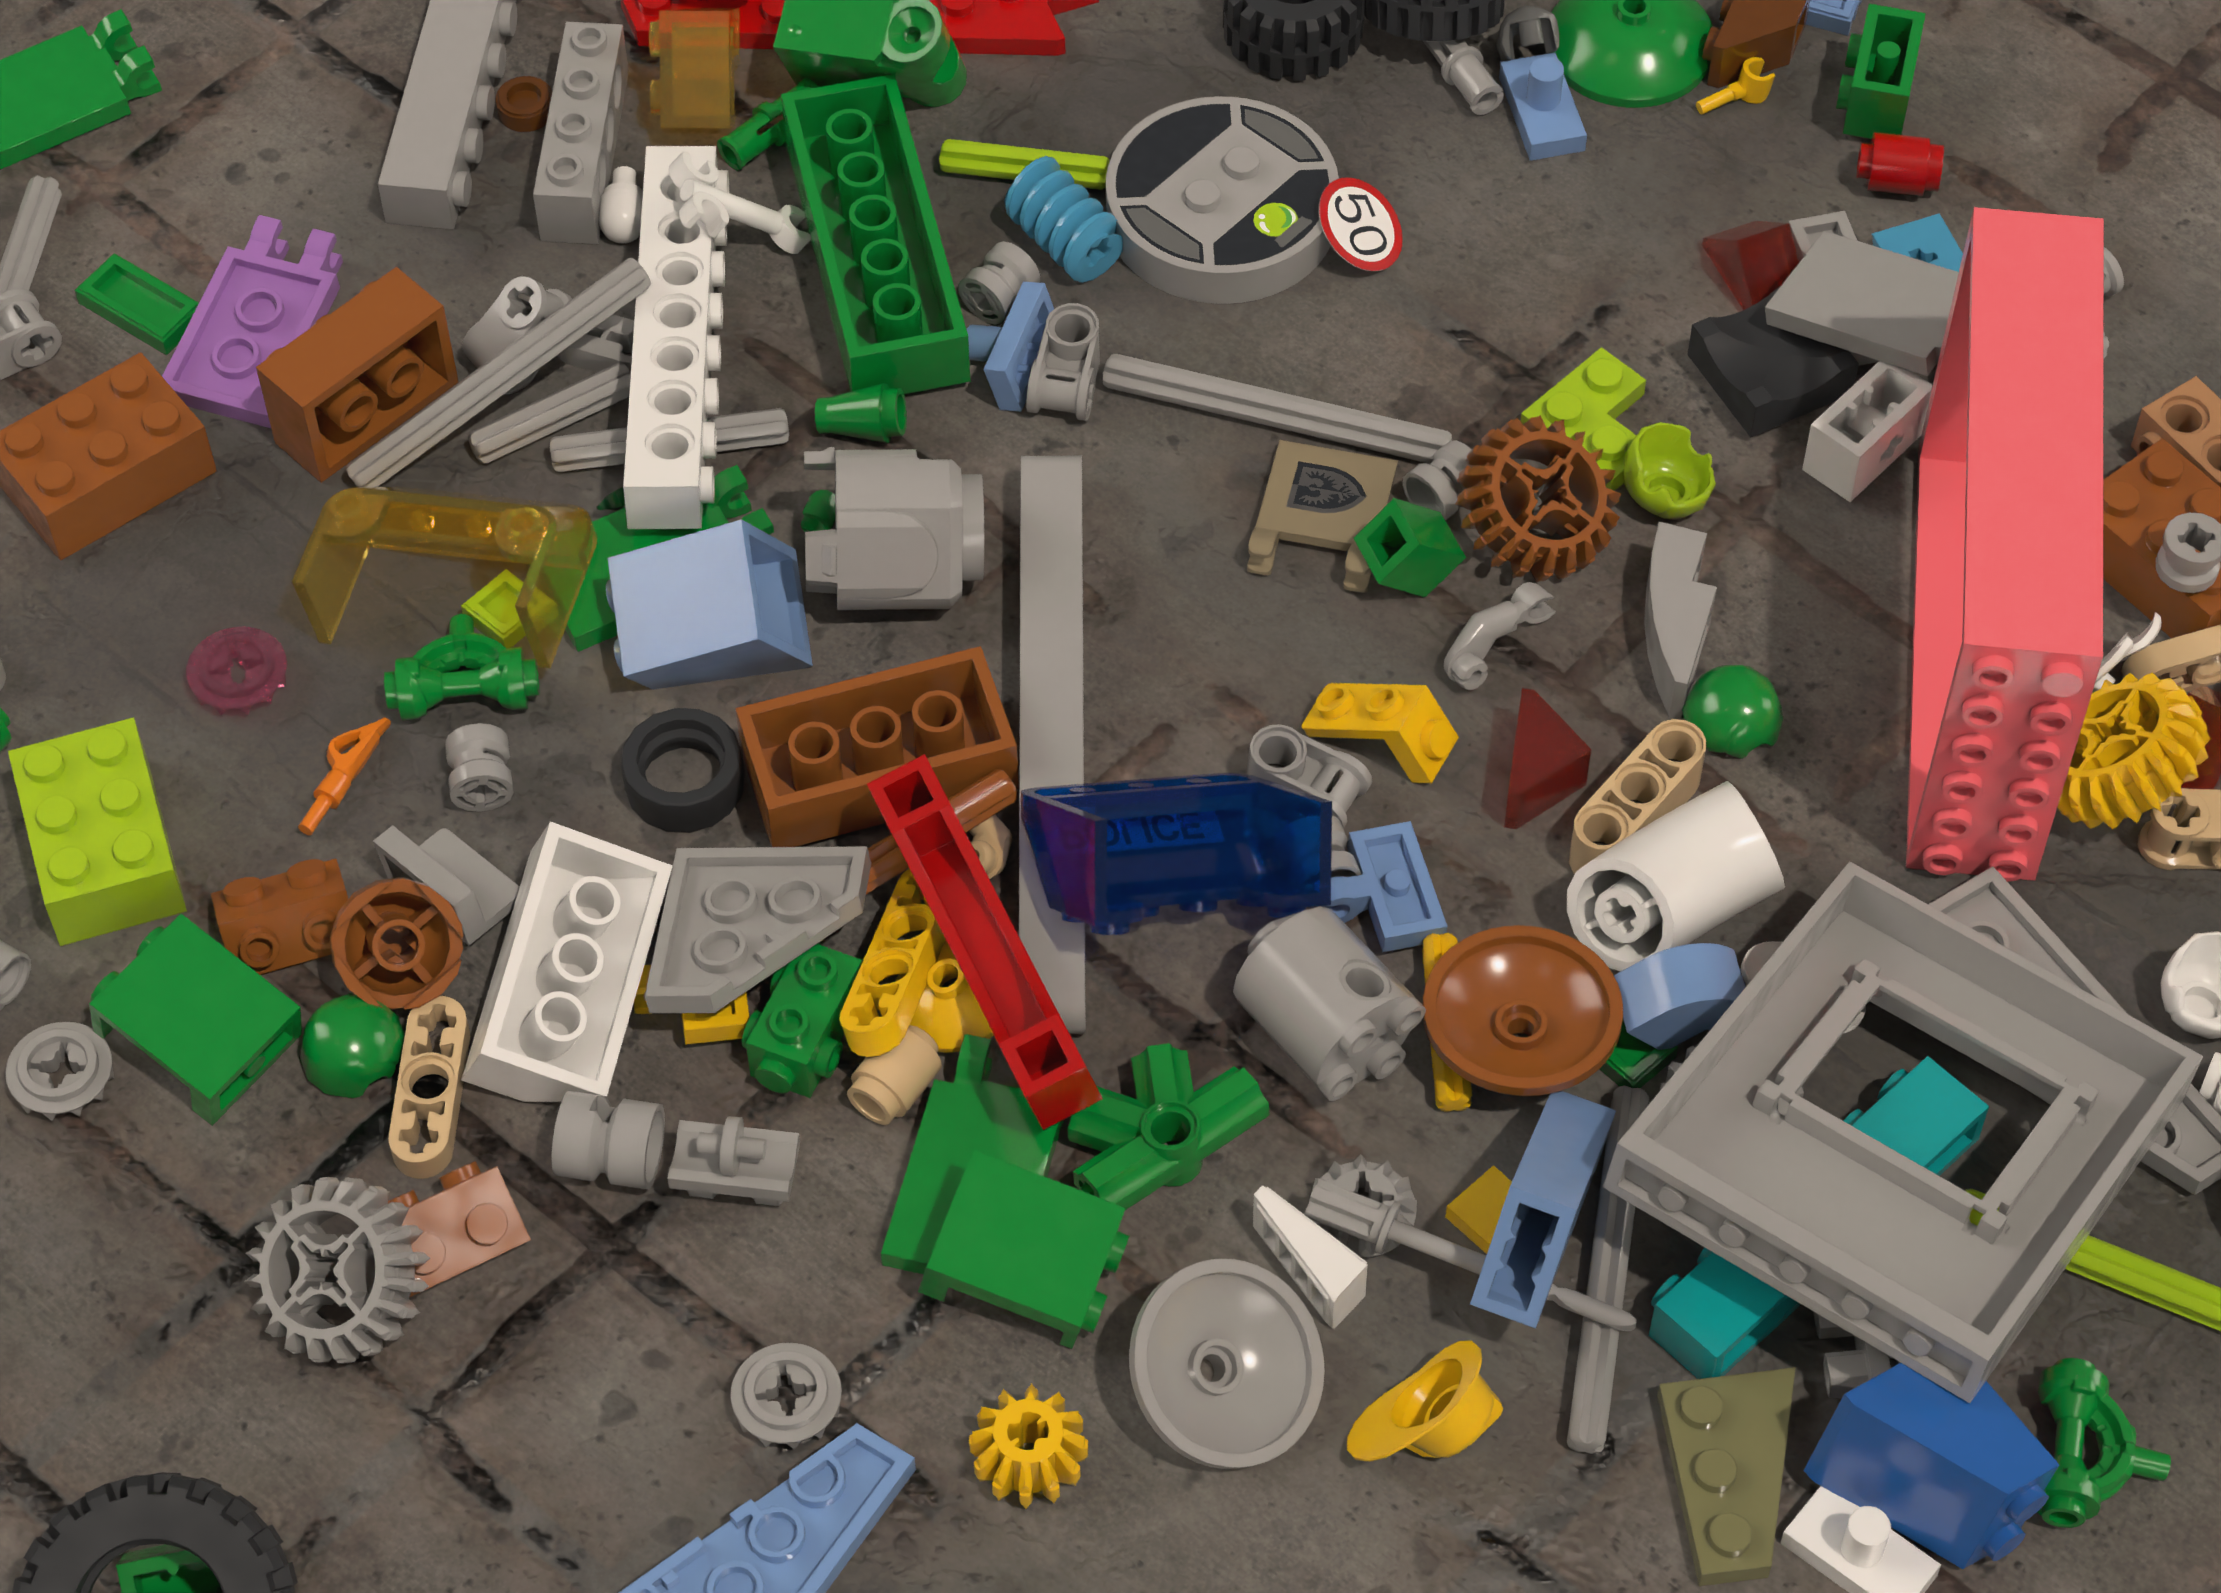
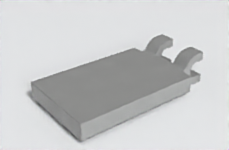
M1823 231L1765 306L1767 325L1928 376L1934 366L1938 364L1959 272Z

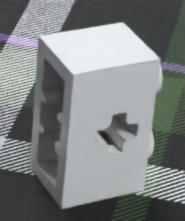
M1879 361L1811 424L1802 470L1851 502L1921 436L1933 385L1910 370Z

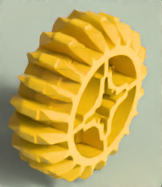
M2153 672L2146 674L2140 680L2129 673L2118 684H2112L2106 679L2101 689L2093 692L2057 807L2061 814L2067 816L2072 823L2083 821L2089 829L2098 827L2103 822L2111 829L2118 827L2124 818L2129 817L2138 823L2142 813L2152 808L2161 812V803L2170 796L2181 797V785L2183 782L2197 779L2199 776L2196 765L2203 763L2208 758L2205 745L2210 740V737L2206 731L2207 725L2201 717L2202 711L2194 698L2188 696L2185 690L2177 686L2172 678L2160 680Z

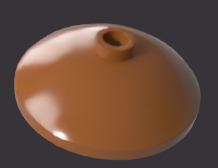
M1524 925L1502 926L1484 930L1463 939L1451 947L1435 964L1426 982L1423 995V1006L1426 1009L1423 1017L1427 1037L1438 1056L1455 1073L1469 1082L1502 1094L1517 1096L1544 1095L1562 1091L1581 1083L1606 1063L1613 1053L1621 1033L1623 1020L1622 995L1609 967L1594 951L1580 941L1563 933L1542 927ZM1523 1033L1529 1037H1516L1512 1034Z

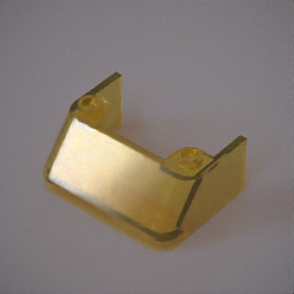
M398 486L349 488L336 493L324 504L292 584L319 643L331 644L370 547L531 564L515 608L538 666L551 669L596 548L597 534L588 512L582 507L573 504Z

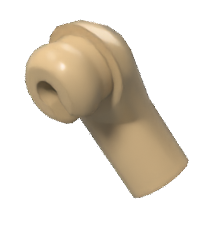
M995 814L969 830L973 836L971 844L989 879L996 877L1003 871L1013 840L1010 830Z

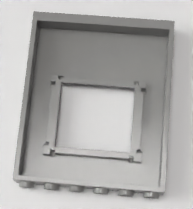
M1849 861L1618 1141L1603 1188L1956 1396L1971 1403L2182 1103L2203 1056ZM1869 1001L2052 1103L1982 1200L1796 1094ZM1779 1098L1790 1103L1786 1115L1780 1114L1777 1110ZM1972 1208L1984 1214L1978 1226L1973 1225L1969 1220Z

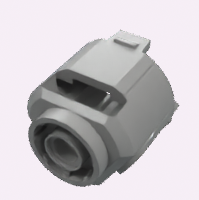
M829 447L823 451H804V470H835L836 529L805 532L806 592L837 594V610L950 609L962 597V581H983L984 494L982 474H962L961 468L952 459H919L916 449L835 450L834 447Z

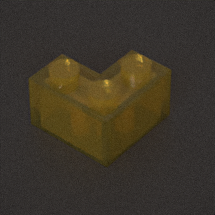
M669 8L660 10L659 20L657 22H650L649 28L651 57H660V80H651L650 85L651 114L661 115V128H732L735 126V67L740 66L739 8Z

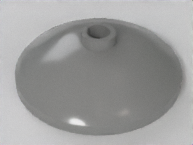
M1211 1259L1178 1270L1162 1281L1146 1299L1136 1318L1130 1340V1376L1135 1397L1141 1411L1153 1430L1166 1444L1196 1463L1220 1469L1247 1468L1265 1463L1287 1451L1299 1440L1311 1424L1318 1409L1324 1386L1325 1368L1323 1348L1317 1327L1307 1307L1292 1288L1278 1276L1258 1265L1236 1259ZM1203 1358L1207 1359L1213 1366L1214 1376L1212 1381L1205 1379L1201 1373L1200 1366Z

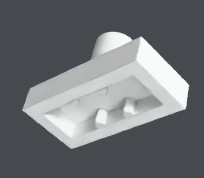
M1820 1486L1783 1532L1780 1543L1849 1593H1925L1938 1576L1941 1564L1894 1532L1891 1529L1889 1518L1883 1511L1872 1506L1859 1507Z

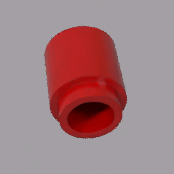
M1874 132L1871 144H1860L1856 177L1867 179V191L1923 196L1924 190L1938 192L1943 168L1944 145L1930 144V138Z

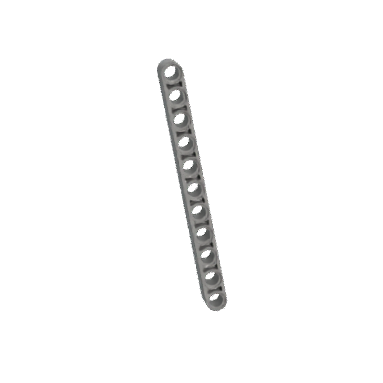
M1082 455L1021 456L1019 937L1069 1034H1085V856L1056 858L1044 819L1084 816Z

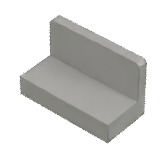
M393 825L373 840L388 879L403 877L425 883L450 902L462 924V941L468 946L513 911L520 886L447 828L440 829L420 846Z

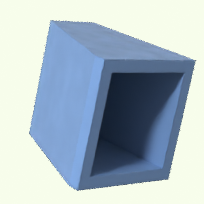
M742 519L607 558L610 580L606 583V596L612 611L615 613L618 639L614 642V655L620 670L623 672V677L653 690L799 670L813 666L796 549Z

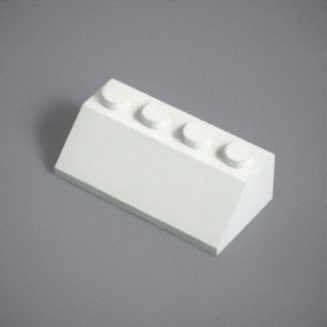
M550 821L530 851L461 1079L462 1081L523 1102H562L568 1090L607 1097L673 865Z

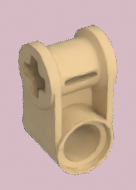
M2181 788L2182 796H2170L2161 803V812L2154 808L2151 809L2150 816L2152 820L2145 823L2138 836L2139 851L2148 863L2165 870H2221V790ZM2177 804L2172 816H2167L2171 806ZM2180 841L2175 853L2172 854L2171 851L2175 842Z

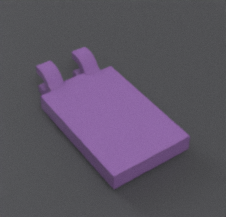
M259 215L245 249L227 247L162 375L188 407L271 428L256 366L265 361L273 351L289 344L310 329L319 318L328 314L340 289L336 274L343 263L341 254L332 252L337 241L335 234L313 228L305 245L304 253L299 263L296 264L283 260L289 250V245L287 241L277 239L283 228L281 220Z

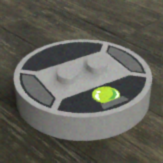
M1222 96L1203 97L1186 100L1160 109L1136 124L1123 137L1108 164L1106 174V212L1112 213L1117 219L1116 234L1121 235L1123 238L1121 259L1141 279L1155 288L1183 299L1213 304L1242 303L1272 296L1288 289L1309 275L1326 256L1331 244L1321 226L1319 202L1324 189L1332 181L1339 179L1334 158L1327 145L1310 126L1296 116L1276 106L1252 99Z

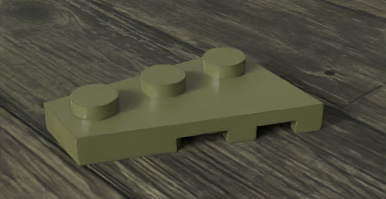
M1796 1367L1659 1385L1657 1398L1699 1586L1769 1577L1772 1567Z

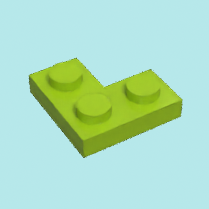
M1601 347L1523 411L1520 421L1524 425L1531 417L1541 415L1546 428H1548L1554 421L1564 420L1565 433L1569 438L1576 432L1585 431V440L1582 446L1588 452L1592 449H1603L1602 457L1597 461L1600 469L1616 470L1614 478L1606 484L1607 488L1615 491L1624 484L1625 458L1633 440L1637 436L1615 419L1644 395L1646 379Z

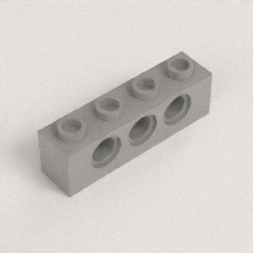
M565 23L533 192L541 241L599 244L601 232L599 224L600 200L604 189L610 182L629 75L622 24Z

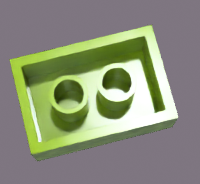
M134 717L8 751L44 904L60 946L187 912L151 770Z

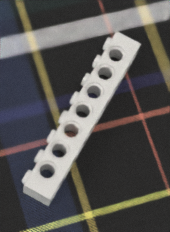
M646 146L638 263L649 276L651 285L636 297L623 484L628 529H702L703 504H714V467L705 466V459H716L717 429L716 422H707V416L718 415L719 413L718 378L709 377L710 371H721L720 335H712V329H723L722 293H714V287H725L724 251H716V246H727V225L715 238L708 235L707 226L701 218L690 229L684 227L679 217V210L686 202L681 200L680 189L672 181L668 169L670 164L683 151H686L690 154L691 163L697 171L707 160L712 161L718 170L716 146ZM718 170V180L712 187L729 193L728 170Z

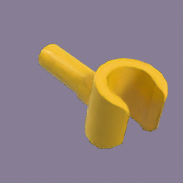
M1759 57L1749 58L1743 63L1737 82L1697 101L1696 108L1703 115L1740 98L1748 103H1762L1770 93L1775 74L1772 73L1765 77H1759L1765 61Z

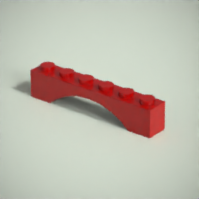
M924 754L867 783L885 822L1042 1129L1044 1130L1102 1100L1103 1098L926 755Z

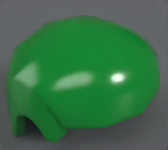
M1722 665L1702 674L1692 684L1682 710L1684 719L1695 724L1703 732L1708 751L1724 752L1740 759L1745 758L1750 751L1762 744L1773 746L1778 740L1783 722L1782 707L1770 680L1752 667L1744 665Z
M349 993L324 1003L313 1012L304 1029L300 1057L308 1081L325 1094L357 1098L364 1094L370 1083L381 1077L389 1079L393 1076L402 1054L405 1035L399 1017L383 1003L377 1001L381 1006L378 1007L366 1003L357 995Z

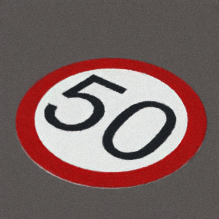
M1348 177L1332 181L1322 192L1319 202L1321 226L1331 246L1344 260L1363 270L1381 271L1393 265L1400 255L1403 239L1401 225L1392 205L1380 191L1367 182Z

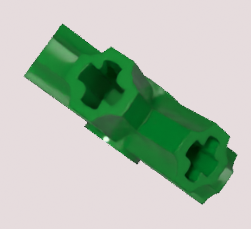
M1170 1043L1147 1046L1142 1053L1131 1057L1136 1099L1097 1086L1103 1099L1071 1116L1068 1126L1069 1141L1101 1151L1100 1154L1073 1171L1074 1184L1081 1191L1125 1207V1210H1127L1163 1185L1168 1187L1182 1186L1191 1182L1200 1173L1204 1158L1269 1116V1103L1263 1096L1258 1082L1245 1068L1240 1070L1235 1066L1194 1092L1187 1050L1174 1048ZM1169 1141L1181 1142V1143L1176 1144V1145H1165V1144H1163V1143H1166V1142H1169Z

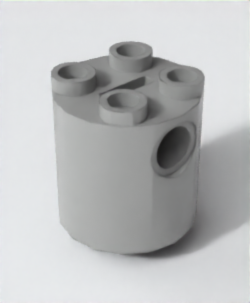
M1319 906L1274 920L1255 935L1248 946L1247 953L1249 956L1235 979L1233 993L1236 1000L1329 1101H1336L1342 1098L1355 1084L1371 1074L1376 1079H1383L1399 1067L1406 1056V1052L1402 1049L1401 1045L1406 1040L1410 1031L1423 1019L1426 1009L1332 909Z

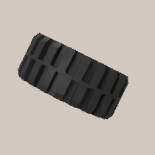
M159 1472L135 1475L104 1484L86 1492L85 1496L74 1503L66 1505L49 1520L51 1525L42 1536L33 1540L23 1557L27 1560L22 1576L15 1578L12 1593H91L97 1578L111 1561L132 1548L148 1544L172 1545L191 1552L211 1569L219 1582L222 1593H295L294 1585L298 1581L293 1562L288 1563L280 1545L283 1543V1540L272 1524L268 1526L255 1512L258 1508L242 1495L235 1496L222 1489V1484L203 1477L197 1479L182 1476L181 1473Z

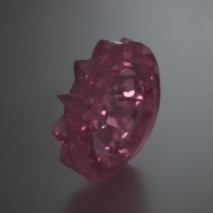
M232 627L211 634L196 646L189 657L186 675L189 687L195 694L200 706L205 704L212 705L221 716L229 709H240L248 715L252 705L261 701L271 704L274 691L279 687L286 686L288 662L282 645L271 634L252 627ZM237 657L240 665H243L246 670V679L241 684L233 682L231 677V667L234 666L232 659Z

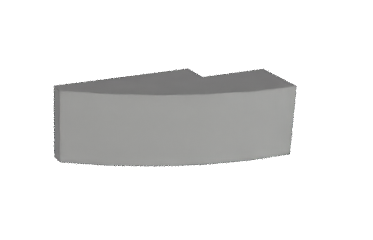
M1659 522L1646 587L1644 625L1647 654L1656 688L1669 718L1682 720V710L1692 686L1710 627L1717 587L1697 582L1701 571L1707 533Z

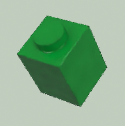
M1393 498L1353 538L1378 584L1422 597L1429 595L1466 558L1441 512Z

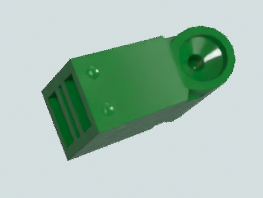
M785 0L773 48L795 85L804 78L811 79L818 87L895 74L901 97L910 98L912 101L928 107H940L953 102L961 95L966 85L967 69L949 34L938 8L929 0Z

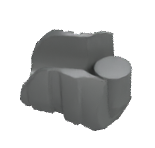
M1522 6L1507 14L1500 24L1496 49L1502 62L1515 59L1513 40L1516 35H1520L1522 47L1536 45L1540 55L1554 53L1559 47L1560 34L1557 19L1553 13L1536 6Z

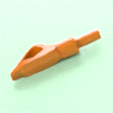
M385 717L358 729L348 731L330 741L326 757L332 770L328 772L313 792L316 800L298 825L302 833L312 835L329 808H338L350 788L351 782L367 763L379 744L380 737L390 727L391 721ZM355 745V746L352 747L348 752L341 754L343 751H345V750L348 749L349 747Z

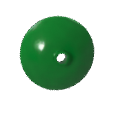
M1560 0L1551 12L1557 19L1560 34L1559 47L1555 53L1558 60L1564 66L1566 82L1573 90L1594 101L1625 108H1644L1662 105L1681 98L1692 91L1709 72L1711 62L1703 60L1702 56L1707 36L1713 24L1706 11L1696 0Z

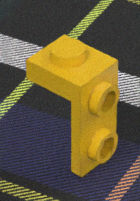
M1329 683L1319 694L1315 704L1301 725L1308 737L1384 739L1412 783H1432L1459 738L1427 685Z

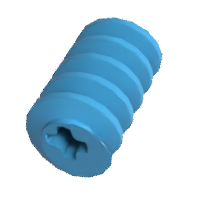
M1044 156L1034 160L1020 172L1008 189L1004 199L1007 215L1015 224L1021 226L1027 236L1035 239V242L1044 252L1050 253L1058 266L1064 267V270L1073 280L1082 283L1094 280L1105 273L1123 252V238L1121 235L1116 234L1117 219L1110 212H1103L1101 203L1095 198H1089V193L1085 187L1080 184H1074L1072 175L1068 171L1060 170V165L1053 157Z

